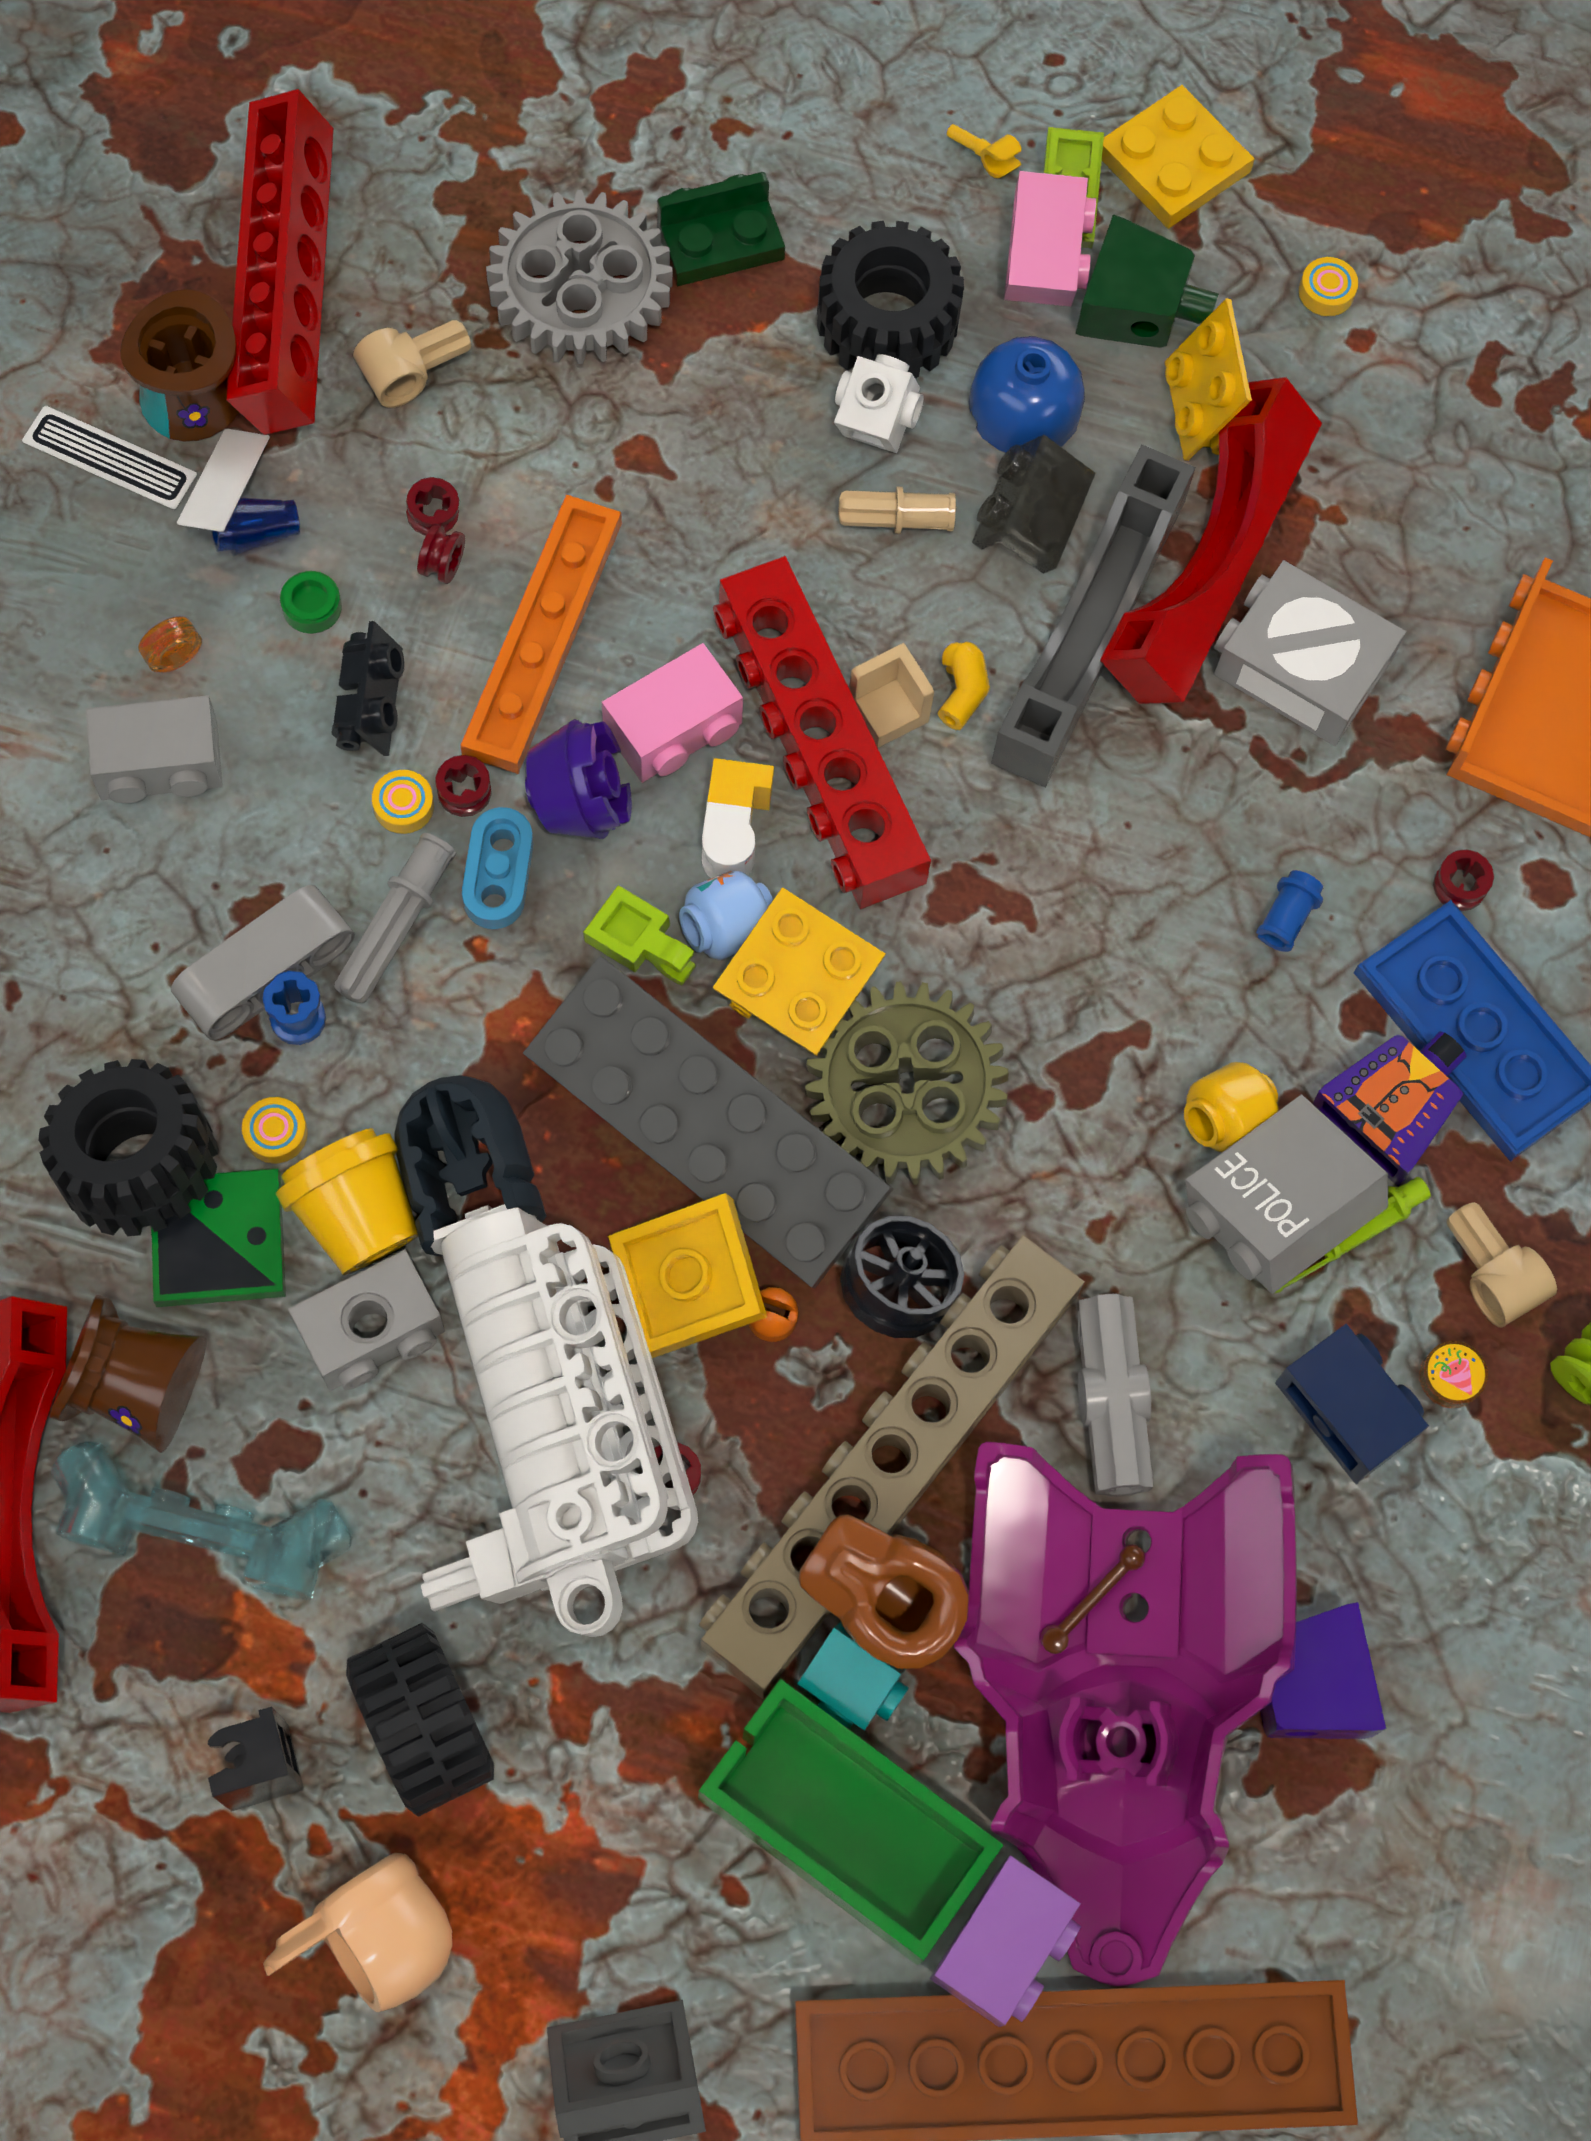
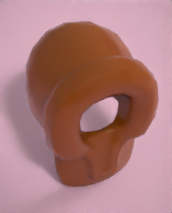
M840 1515L829 1524L799 1572L801 1588L811 1598L841 1620L844 1629L860 1648L875 1659L897 1669L923 1668L942 1658L958 1640L968 1620L970 1594L961 1572L949 1559L939 1551L916 1539L897 1534L890 1536L871 1524L851 1515Z

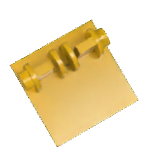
M1228 298L1165 360V377L1170 387L1175 412V428L1180 438L1183 459L1189 461L1202 447H1211L1212 453L1219 455V431L1252 401L1232 301Z
M782 887L714 984L713 989L731 1000L730 1007L743 1017L750 1019L754 1015L817 1056L886 953Z

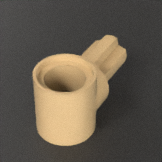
M452 320L415 338H411L407 332L399 333L393 328H383L364 337L355 347L353 357L381 405L394 408L412 401L423 391L428 380L426 370L468 352L471 348V342L466 328L458 320Z
M1475 1202L1466 1204L1452 1213L1447 1219V1226L1478 1269L1471 1275L1472 1279L1470 1280L1473 1298L1482 1313L1494 1325L1502 1328L1556 1295L1557 1285L1555 1278L1543 1258L1530 1247L1525 1246L1521 1248L1520 1245L1509 1248L1479 1204Z

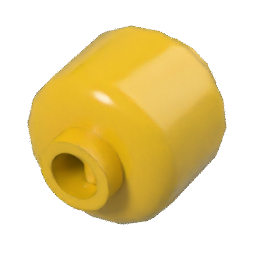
M1231 1062L1190 1086L1184 1108L1186 1127L1198 1143L1222 1153L1278 1112V1092L1273 1081L1258 1069L1247 1063Z

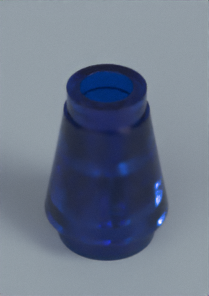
M240 498L224 531L211 530L217 552L231 551L232 555L235 556L286 539L288 536L299 535L300 522L295 501Z

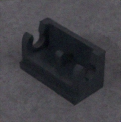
M273 1707L258 1710L259 1718L218 1730L208 1740V1745L211 1748H223L231 1742L240 1743L234 1746L225 1756V1760L228 1763H234L236 1768H225L208 1778L212 1797L231 1812L304 1790L289 1725Z

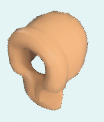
M392 1853L340 1886L314 1908L312 1916L281 1935L276 1940L275 1950L265 1959L263 1966L267 1976H269L324 1940L362 1999L375 2012H382L417 1997L440 1977L447 1965L451 1952L452 1929L446 1912L432 1891L418 1876L415 1863L406 1854Z

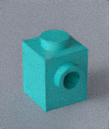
M841 1621L833 1628L797 1683L820 1699L817 1706L846 1728L850 1729L853 1724H856L863 1730L868 1727L876 1715L888 1721L909 1690L908 1686L899 1681L906 1669H897L872 1657L854 1642L844 1629Z

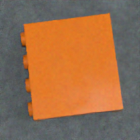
M1545 557L1534 578L1523 574L1515 589L1508 607L1518 610L1513 624L1502 621L1493 639L1488 654L1497 657L1492 672L1481 669L1470 691L1467 702L1476 705L1470 721L1462 717L1459 718L1445 750L1454 753L1455 756L1446 775L1591 838V598L1546 580L1545 578L1553 560Z

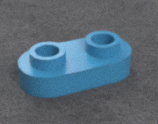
M498 807L481 814L473 824L462 886L463 904L468 917L478 926L487 929H501L511 925L519 918L525 905L533 853L532 828L523 814L511 808ZM499 839H508L514 843L507 851H497L492 847ZM492 894H498L505 898L502 905L494 908L486 906L483 901Z

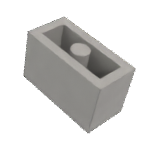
M209 695L86 708L90 775L101 800H112L117 803H135L143 800L147 795L173 793L177 796L191 797L200 795L210 788L223 787L218 725Z

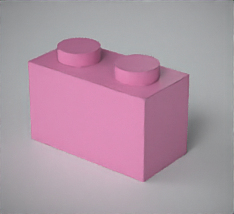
M1019 171L1014 195L1004 300L1071 307L1077 289H1087L1090 255L1080 254L1082 233H1092L1096 210V198L1086 197L1088 178Z
M704 643L602 701L603 722L613 732L619 744L620 753L642 783L656 774L659 776L672 774L685 764L690 754L707 744L714 747L726 742L737 732L739 725L742 724L743 697Z

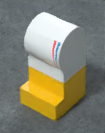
M714 758L702 834V867L710 878L734 870L744 872L747 875L751 873L755 858V834L751 828L753 808L770 810L774 766Z

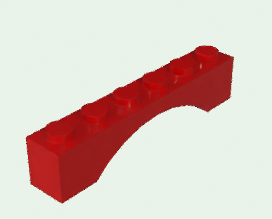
M1287 377L1248 382L1252 401L1219 431V465L1216 492L1209 521L1196 552L1182 574L1164 593L1146 605L1123 614L1100 659L1104 666L1139 704L1184 702L1322 425V422Z
M14 1296L0 1300V1712L6 1713L57 1702L59 1633L47 1611L37 1578L32 1544V1498L34 1474L42 1433L53 1398L66 1371L67 1306Z

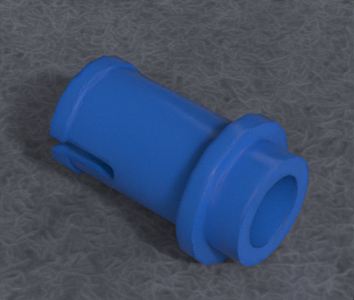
M1293 870L1288 877L1279 879L1277 883L1279 894L1262 925L1256 931L1258 938L1263 943L1283 952L1292 950L1294 941L1311 910L1320 908L1323 903V897L1321 896L1323 885L1312 875L1298 870Z

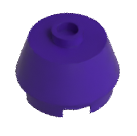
M574 719L529 749L526 759V794L531 807L536 811L542 825L548 832L605 839L609 831L615 830L616 827H620V824L630 821L632 813L630 783L620 784L618 768L612 754L620 753L621 750L613 732L605 722L589 724Z

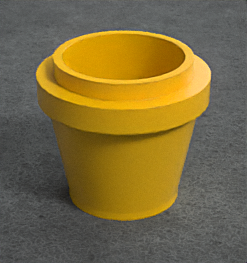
M373 1128L346 1136L299 1161L281 1175L285 1185L276 1192V1196L284 1211H293L339 1268L342 1275L360 1270L397 1251L418 1237L413 1213L395 1159L396 1152L398 1151L397 1145L390 1133L377 1136Z

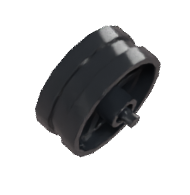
M887 1216L870 1223L858 1237L853 1249L849 1252L843 1263L840 1283L845 1302L855 1317L870 1329L892 1338H917L933 1331L941 1322L946 1312L961 1293L965 1274L960 1254L950 1239L932 1224L911 1216ZM880 1246L886 1260L872 1255L865 1250ZM864 1270L882 1278L870 1283ZM924 1286H940L943 1297L942 1303ZM908 1296L922 1309L907 1308Z

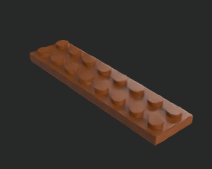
M1345 1980L1042 1991L1022 2022L1011 2015L1006 2025L1001 2027L996 2026L953 1995L794 2002L800 2141H978L1358 2125Z

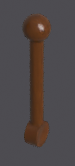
M1133 1544L1125 1546L1120 1552V1561L1059 1625H1049L1043 1629L1040 1640L1048 1652L1057 1654L1064 1651L1069 1642L1068 1634L1129 1570H1138L1143 1566L1145 1553L1141 1547Z

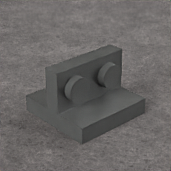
M683 2000L547 2027L555 2115L560 2138H564V2141H663L706 2132Z

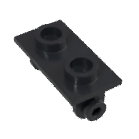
M369 621L367 633H353L350 636V641L343 644L339 686L344 690L357 689V694L337 696L331 733L337 738L336 746L340 749L356 751L360 749L361 742H368L383 756H389L392 732L396 729L398 721L395 705L399 678L404 672L403 648L375 621Z

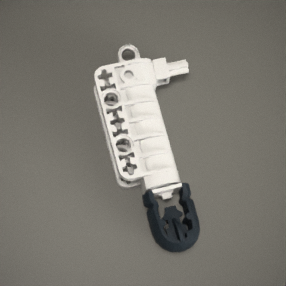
M458 1075L439 1078L412 1093L399 1112L394 1132L395 1143L398 1148L396 1157L410 1207L415 1213L419 1214L415 1226L421 1248L426 1254L444 1258L512 1509L499 1513L503 1528L466 1541L470 1557L423 1573L422 1593L424 1597L429 1599L431 1610L437 1611L479 1595L483 1600L502 1604L540 1589L542 1591L550 1590L556 1615L565 1628L570 1632L588 1637L603 1636L613 1630L619 1622L623 1610L622 1596L615 1571L676 1550L687 1544L695 1534L698 1525L697 1508L623 1263L618 1256L607 1248L595 1244L592 1245L589 1238L573 1226L562 1223L547 1226L542 1223L546 1218L545 1209L537 1186L530 1183L534 1177V1171L521 1126L507 1098L490 1083L472 1077ZM478 1140L488 1147L490 1154H480ZM438 1151H444L447 1165L439 1160ZM494 1164L492 1177L495 1187L502 1192L504 1205L493 1209L489 1205L466 1213V1219L458 1222L455 1210L449 1206L445 1183H452L457 1194L461 1197L488 1187L486 1174L491 1165ZM562 1240L570 1247H576V1249L560 1253L557 1242ZM601 1266L604 1268L609 1267V1273L603 1275ZM587 1277L588 1283H581ZM618 1297L619 1304H612L611 1300L613 1301ZM589 1306L596 1307V1309H594L590 1313L588 1312ZM616 1317L623 1319L627 1328V1335L624 1343L622 1341ZM605 1339V1347H599L598 1343ZM636 1357L637 1364H629V1361ZM636 1386L644 1387L645 1394L639 1396ZM654 1418L655 1425L647 1426L646 1421ZM628 1426L631 1431L624 1435L623 1427ZM651 1438L656 1439L662 1447L663 1458L660 1465L658 1464ZM640 1465L643 1470L642 1474L635 1471ZM672 1480L673 1488H665V1483ZM668 1507L681 1511V1518L672 1522L673 1533L669 1536L664 1530L659 1529L665 1521ZM596 1586L604 1596L605 1608L597 1621L592 1624L583 1625L574 1614V1600L577 1594L584 1588Z

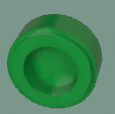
M317 571L298 573L284 584L280 593V603L284 618L297 631L308 634L320 633L332 627L340 617L342 603L339 589L336 583L326 574Z

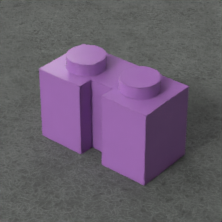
M1010 1855L999 1867L975 1905L974 1910L929 1979L998 2027L1006 2025L1011 2015L1022 2022L1044 1988V1985L1034 1978L1047 1957L1050 1955L1059 1962L1081 1928V1925L1072 1920L1081 1903Z

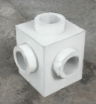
M877 354L875 361L857 356L852 372L846 370L843 373L835 396V403L840 405L834 423L844 437L894 453L898 452L906 427L911 429L915 427L924 400V396L919 394L920 387L912 373L908 372V364L883 354Z

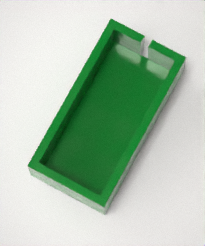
M780 1678L744 1728L742 1739L752 1746L750 1751L746 1755L747 1748L735 1740L700 1788L698 1800L918 1966L930 1953L999 1853L1003 1844Z

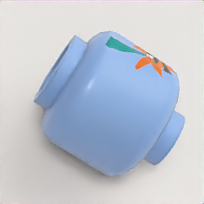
M728 871L694 885L687 892L685 904L679 912L683 934L691 948L696 952H704L713 959L725 960L737 953L772 903L773 898L763 883H755L744 872Z

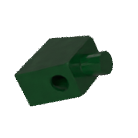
M1112 215L1082 302L1076 334L1083 337L1161 348L1167 346L1176 318L1200 325L1214 311L1219 293L1187 284L1195 254L1191 249L1125 218Z

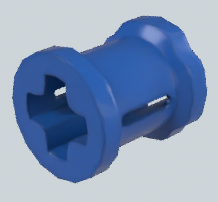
M297 971L280 973L265 987L263 993L264 1007L269 1015L273 1032L280 1040L293 1045H302L313 1041L321 1034L326 1022V1014L323 1003L320 1001L321 997L317 984L308 979L304 973ZM302 1002L298 1007L299 1013L288 1014L291 1011V1003Z

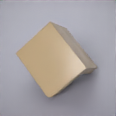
M905 643L852 669L849 689L877 748L929 722L934 690Z

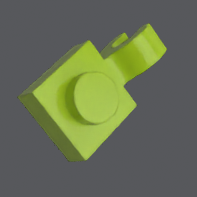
M619 885L583 931L584 940L587 944L635 973L645 959H647L668 979L683 985L696 967V964L690 961L694 956V951L684 943L664 934L670 927L669 915Z

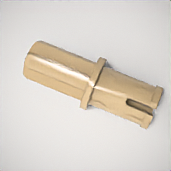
M896 487L895 492L844 491L839 498L838 516L840 524L843 526L894 528L895 534H901L902 528L953 531L956 498L955 493H903V487Z

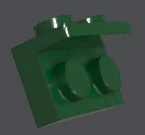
M765 172L751 175L738 174L722 182L694 189L681 188L669 195L658 198L657 228L661 231L662 246L669 247L670 267H672V274L677 287L785 260V244L768 201L769 181Z

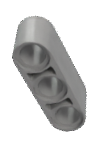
M308 885L287 896L188 966L174 980L171 986V993L206 1037L210 1040H218L234 1032L265 1009L263 1003L264 989L273 981L276 975L287 971H297L304 973L307 978L311 977L341 955L353 941L355 933L315 885Z

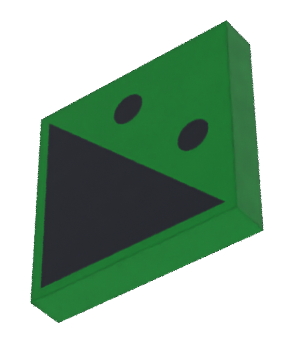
M278 1169L215 1173L214 1178L204 1180L208 1192L201 1201L192 1199L187 1204L191 1210L190 1213L181 1220L176 1214L165 1220L167 1227L154 1232L151 1227L153 1302L156 1307L286 1297L282 1206L276 1196V1192L281 1188V1174Z

